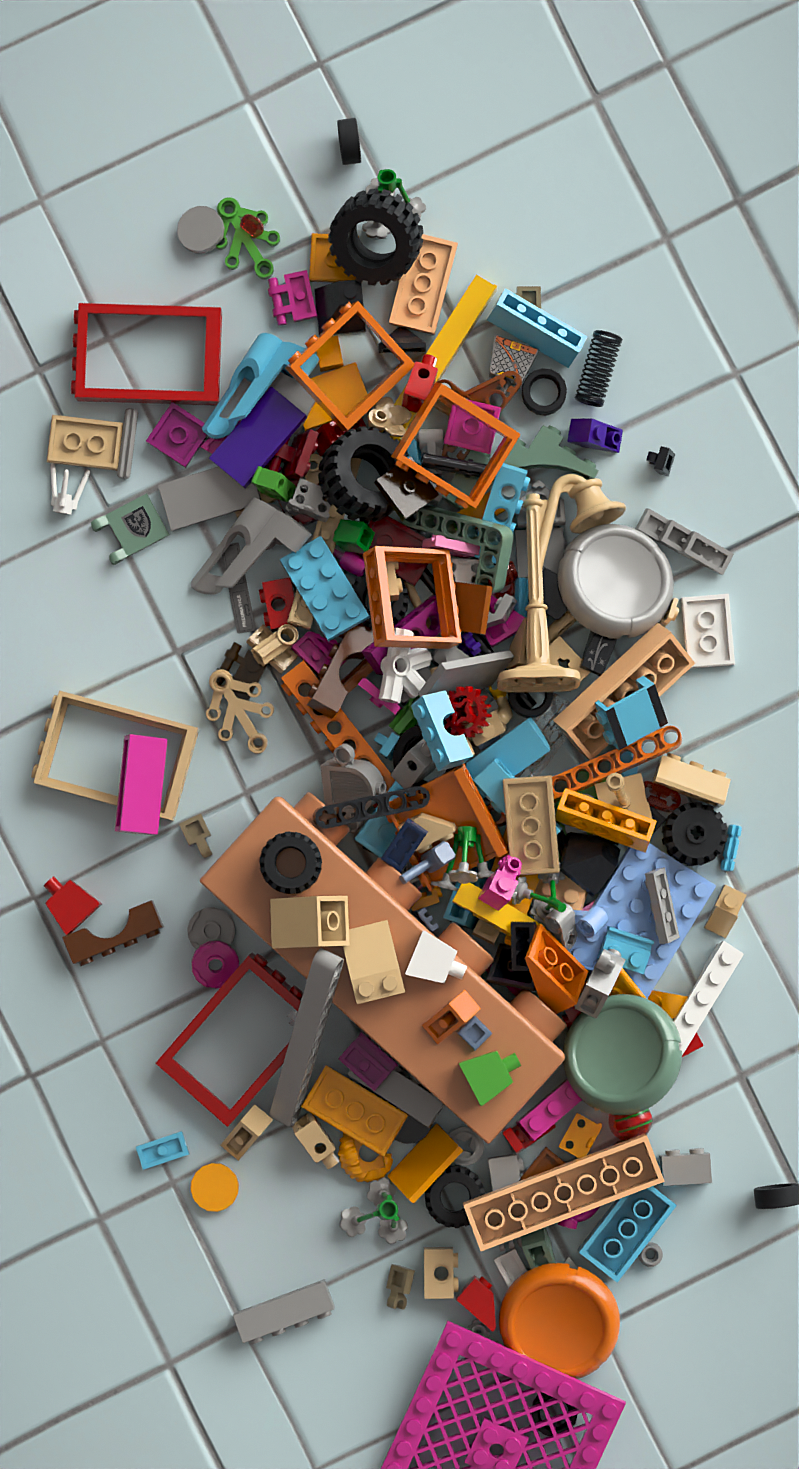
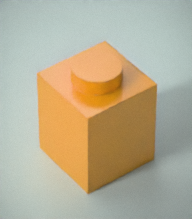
M332 335L316 351L319 358L320 372L343 367L338 335Z

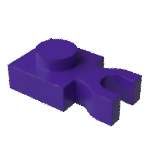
M466 632L461 636V643L458 644L457 648L469 657L478 656L481 652L479 648L481 644L474 640L471 632Z

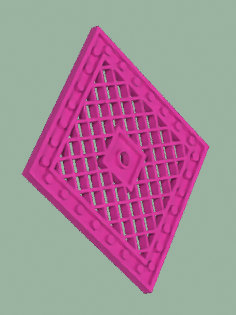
M447 1321L380 1469H408L413 1456L418 1466L410 1469H428L433 1466H437V1469H442L441 1463L453 1460L456 1469H534V1466L546 1463L547 1469H552L550 1460L562 1457L565 1465L561 1469H596L626 1405V1401ZM459 1355L465 1357L457 1361ZM470 1362L474 1373L462 1377L458 1366ZM475 1362L487 1368L478 1371ZM454 1368L458 1379L447 1382ZM492 1372L496 1383L484 1387L480 1376ZM497 1372H498V1373H501V1374H503V1375H505V1376H507V1377H509V1378H508V1379H505V1380H503V1381H500ZM476 1378L480 1389L468 1393L464 1382ZM515 1383L518 1393L506 1397L503 1386ZM520 1383L531 1387V1389L522 1391ZM460 1384L464 1395L452 1399L448 1388ZM498 1388L502 1399L490 1403L486 1392ZM444 1390L448 1401L437 1404ZM537 1392L540 1403L528 1407L525 1396ZM542 1393L553 1397V1399L544 1401ZM482 1394L486 1405L474 1409L470 1398ZM521 1398L524 1409L512 1413L509 1402ZM466 1400L470 1411L458 1415L454 1404ZM559 1403L563 1413L551 1417L547 1407ZM564 1403H567L575 1407L576 1409L567 1411ZM505 1405L508 1415L496 1419L493 1408ZM450 1406L454 1417L442 1421L438 1410ZM543 1409L547 1419L534 1423L531 1413ZM488 1410L491 1419L484 1416L480 1425L477 1414ZM434 1412L438 1422L427 1426ZM582 1413L585 1423L573 1427L569 1417ZM586 1413H589V1414L592 1415L590 1421L588 1420V1417H587V1414H586ZM527 1414L531 1425L519 1429L515 1418ZM472 1416L476 1427L464 1431L461 1420ZM565 1419L569 1429L557 1434L553 1423ZM511 1420L514 1429L509 1428L501 1423ZM456 1422L460 1433L448 1437L445 1426ZM549 1425L553 1436L541 1439L537 1429ZM440 1428L444 1438L432 1442L429 1431ZM533 1430L537 1441L527 1444L529 1436L524 1433ZM585 1430L579 1443L575 1433ZM477 1433L470 1446L467 1436ZM424 1434L428 1444L418 1447ZM572 1435L575 1445L563 1449L559 1439ZM462 1438L466 1448L454 1452L451 1442ZM555 1441L559 1451L547 1455L543 1445ZM446 1444L450 1454L438 1458L435 1447ZM500 1444L504 1449L503 1453L500 1455L492 1454L490 1452L491 1445ZM539 1446L543 1457L531 1461L527 1450ZM430 1450L434 1460L422 1464L419 1453ZM575 1452L569 1465L566 1455ZM523 1453L527 1463L517 1466ZM467 1454L464 1463L469 1464V1466L460 1468L457 1458Z

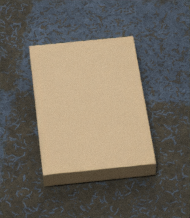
M52 415L47 463L117 471L123 423Z

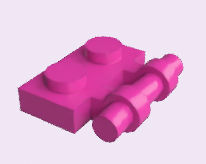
M307 270L285 274L286 284L283 285L278 284L276 277L268 279L270 287L268 294L269 297H272L274 309H272L273 317H276L278 326L287 324L285 316L287 314L293 315L294 322L317 318ZM288 293L290 305L283 306L281 295Z

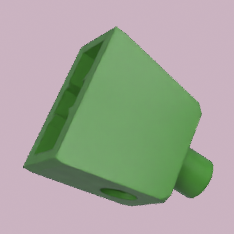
M497 1050L459 1063L480 1106L486 1104L512 1084L513 1081L509 1072L521 1066L515 1053L501 1059Z

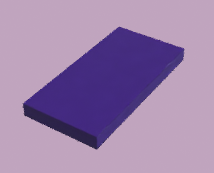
M271 386L247 417L241 420L209 459L246 489L251 483L257 467L264 468L307 419V415Z

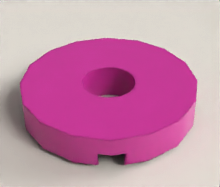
M219 940L208 941L200 945L194 952L191 960L192 972L196 980L208 988H221L239 967V957L235 949L228 943ZM211 960H220L222 967L219 970L210 969L208 965Z

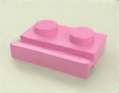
M432 535V538L423 540L422 544L424 549L450 550V556L464 559L479 555L480 546L447 539L442 535Z

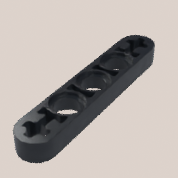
M414 786L321 806L314 811L313 821L320 828H332L419 809L429 803L430 794L426 788ZM417 790L419 794H423L420 804L417 801L407 802L406 797L415 796ZM393 795H397L401 800V805L397 809H392L389 806V799ZM370 800L375 801L378 805V809L374 814L367 813L365 809L366 803ZM347 805L352 806L354 809V816L351 819H345L342 815V809ZM337 807L336 815L339 822H336L337 818L327 819V824L319 820V816L323 814L322 811L325 810L326 814L335 813L334 808Z

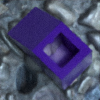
M592 418L571 419L567 442L584 448L619 453L623 430Z

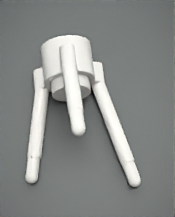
M50 463L51 506H53V512L71 515L72 509L77 510L78 501L88 480L90 470H86L74 499L71 500L72 495L66 494L69 471H64L61 493H58L57 496L56 467L54 463Z

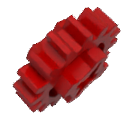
M458 686L456 691L450 690L448 692L449 700L454 713L446 719L447 723L444 728H452L451 735L459 736L464 734L465 738H474L475 733L482 734L483 730L481 727L489 726L488 722L485 721L486 718L492 717V714L487 713V709L492 707L491 704H485L488 698L487 695L480 696L481 690H473V686H465V688ZM467 696L462 702L458 701L461 697ZM469 723H473L471 727L464 728L465 726H468Z

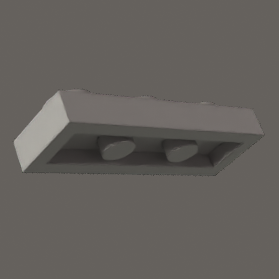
M665 867L656 868L645 873V884L651 900L650 908L654 914L656 935L659 938L660 944H667L680 938Z

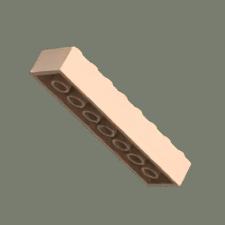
M642 1134L463 1202V1206L479 1249L484 1251L665 1181L646 1134Z

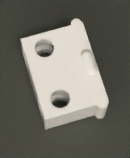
M451 559V563H453L452 572L455 577L454 582L475 584L471 581V578L477 574L479 560Z

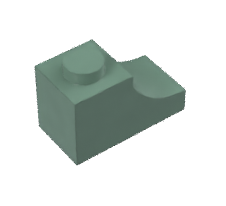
M546 1227L521 1236L522 1249L530 1269L556 1263L552 1242Z

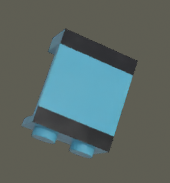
M645 676L636 679L638 691L613 705L606 707L599 700L595 702L598 711L595 713L597 720L604 728L603 737L609 745L612 744L618 750L668 724L656 686Z

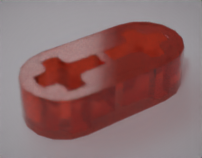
M644 781L645 788H650L649 792L656 795L647 797L649 806L668 813L673 812L679 807L681 797L677 791L652 783V781ZM670 795L672 796L671 800L675 804L672 803L670 806H667V801L660 797L667 798Z

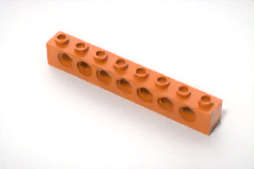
M304 660L282 676L281 680L284 683L280 686L289 697L292 694L298 700L295 705L303 716L308 713L313 721L310 722V725L317 734L322 732L326 736L327 740L324 743L330 751L334 753V750L345 741H353L356 744L354 759H366L372 763L382 774L387 786V792L395 782V779L390 776L391 772L340 708L332 719L324 714L318 716L314 714L313 708L307 706L310 697H303L299 694L298 690L301 685L308 684L312 687L314 683L318 684L319 682ZM331 722H338L341 725V731L338 734L328 732L327 728Z

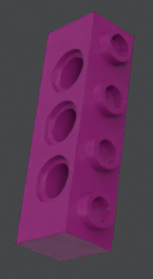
M431 595L397 622L394 628L410 630L414 633L413 636L435 637L441 633L436 595ZM428 617L431 620V625L429 628H427L426 626V620ZM373 641L361 652L377 675H383L381 662L387 656L388 647H375Z

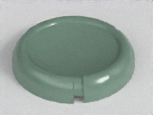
M631 994L608 996L597 1019L581 1012L571 1024L563 1047L565 1055L563 1065L566 1077L574 1092L592 1108L600 1109L603 1113L630 1115L644 1111L658 1103L669 1092L677 1079L682 1063V1051L679 1050V1043H681L679 1031L668 1013L656 1003L646 998Z

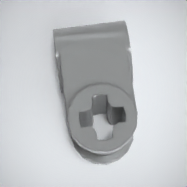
M564 903L566 905L564 912L561 913L553 909L544 918L543 922L545 928L567 950H570L577 939L575 912L570 905Z

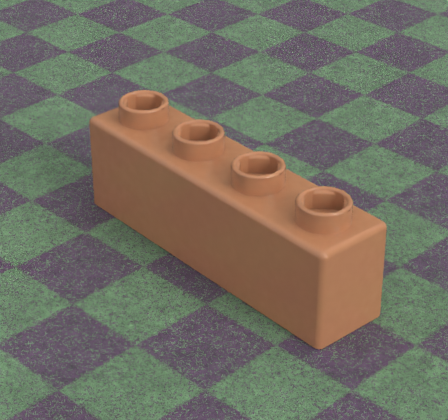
M307 792L294 808L282 797L273 798L201 877L200 883L271 947L270 899L348 896L349 929L388 920L405 993L357 1004L343 946L273 949L306 979L308 978L314 956L320 948L343 958L344 963L332 1003L487 1144H490L565 1060L563 1051L553 1043L566 1028L565 1022L529 990L522 989L510 1003L507 1002L480 977L494 962V958L454 922H451L437 939L457 951L454 961L467 966L462 980L448 974L445 983L406 975V970L423 930L436 937L408 912L420 899L422 893L410 882L403 884L399 879V876L402 874L381 860V857L364 872L336 847L348 834L350 828L347 825L332 828L316 826L313 821L314 811L326 805L312 793ZM325 810L322 811V816H319V820L324 821L325 824H327V819L337 818L336 822H339L337 815L334 813L326 814ZM288 831L298 832L309 837L318 847L322 858V869L317 881L309 889L297 894H286L273 889L266 883L260 871L259 859L267 841L279 833ZM294 848L283 850L276 860V866L280 874L289 878L300 875L306 864L304 855ZM466 990L481 1009L442 1042L437 1044L422 1025L462 991ZM474 1016L492 1032L476 1050L458 1034ZM496 1050L501 1059L515 1053L521 1066L509 1072L513 1083L486 1104L480 1106L459 1063Z

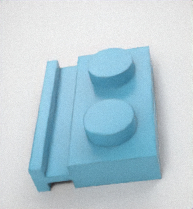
M607 926L606 936H604L597 959H599L603 949H615L621 953L622 958L626 959L622 968L644 974L651 954V947L655 941Z

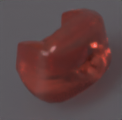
M246 214L242 217L240 227L253 238H257L263 233L264 224L259 218L251 214Z

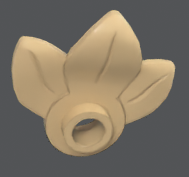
M383 397L374 405V409L369 412L367 416L368 425L378 428L379 431L384 430L391 434V436L403 437L406 431L402 425L410 420L412 414L403 406H394L392 398Z

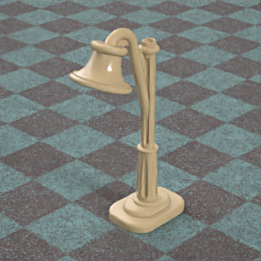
M567 474L554 482L548 500H541L539 494L531 493L526 495V499L522 503L523 507L526 508L529 605L525 607L527 611V665L500 672L497 679V688L500 691L515 693L563 692L575 690L580 686L581 678L579 671L550 664L546 619L548 607L543 604L542 568L561 493H568L570 498L575 499L577 504V516L569 527L572 533L580 534L592 527L610 524L621 517L626 511L624 503L613 502L603 494L601 490L602 481L600 479L586 480L577 474Z

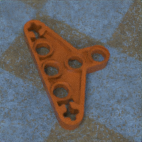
M506 371L467 391H463L450 380L442 379L437 382L449 384L451 390L468 400L491 405L490 397L498 393L503 398V403L499 406L502 412L520 389L522 378L515 371ZM514 375L516 377L514 381L517 384L515 387H508L506 391L510 392V395L507 397L503 391L496 388L499 384L504 388L507 384L505 378ZM439 396L438 399L451 409L452 404ZM444 444L442 456L449 457L447 455L448 452L453 453L458 447ZM466 449L465 453L460 450L456 457L460 460H465L470 449Z

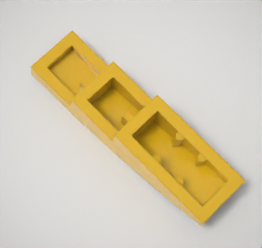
M470 882L460 885L452 901L510 937L512 921L536 922V925L540 924L509 904L503 906L499 911L478 899L482 889Z

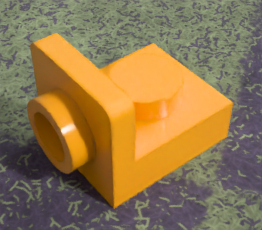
M434 887L431 891L432 895L427 896L426 892L422 893L420 899L411 907L412 912L440 903L439 897H442L440 887Z

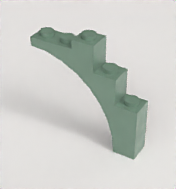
M544 425L541 427L528 449L525 447L526 444L518 438L504 461L505 464L524 470L534 468L558 469L577 474L586 480L594 479L598 474V470L595 469L596 465L585 458L583 461L575 456L576 452L567 446L560 447L563 437L560 436L561 432L550 425L548 428ZM470 450L465 460L473 459V462L488 464L491 455ZM456 473L449 484L469 496L479 477L470 476V478H465V475ZM448 494L447 497L442 495V500L458 510L463 509V507L455 503L456 497Z

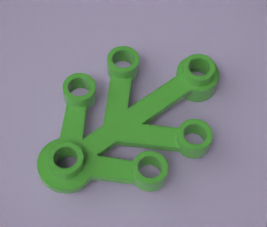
M231 197L222 199L218 203L217 212L224 223L223 239L225 242L223 245H216L217 249L222 250L227 247L226 234L230 222L235 228L229 255L225 258L227 268L231 270L238 268L240 263L238 256L243 242L255 262L256 275L260 279L270 278L274 273L273 264L270 260L263 259L252 238L267 241L268 245L276 246L280 242L279 233L274 230L268 232L245 226L239 218L254 220L258 226H265L268 223V214L262 210L253 211L241 208L239 202ZM228 206L233 208V212L230 214L225 212V208ZM264 215L266 219L263 222H259L257 217ZM276 235L278 238L275 242L269 241V236ZM231 258L237 260L233 266L228 264V260ZM264 266L269 268L266 274L260 272V269Z

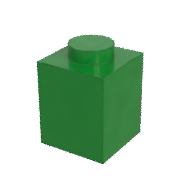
M340 519L338 527L334 532L333 541L343 551L363 554L369 550L375 532L365 522Z

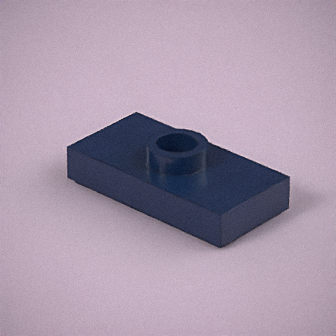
M408 818L381 857V860L401 873L428 831Z

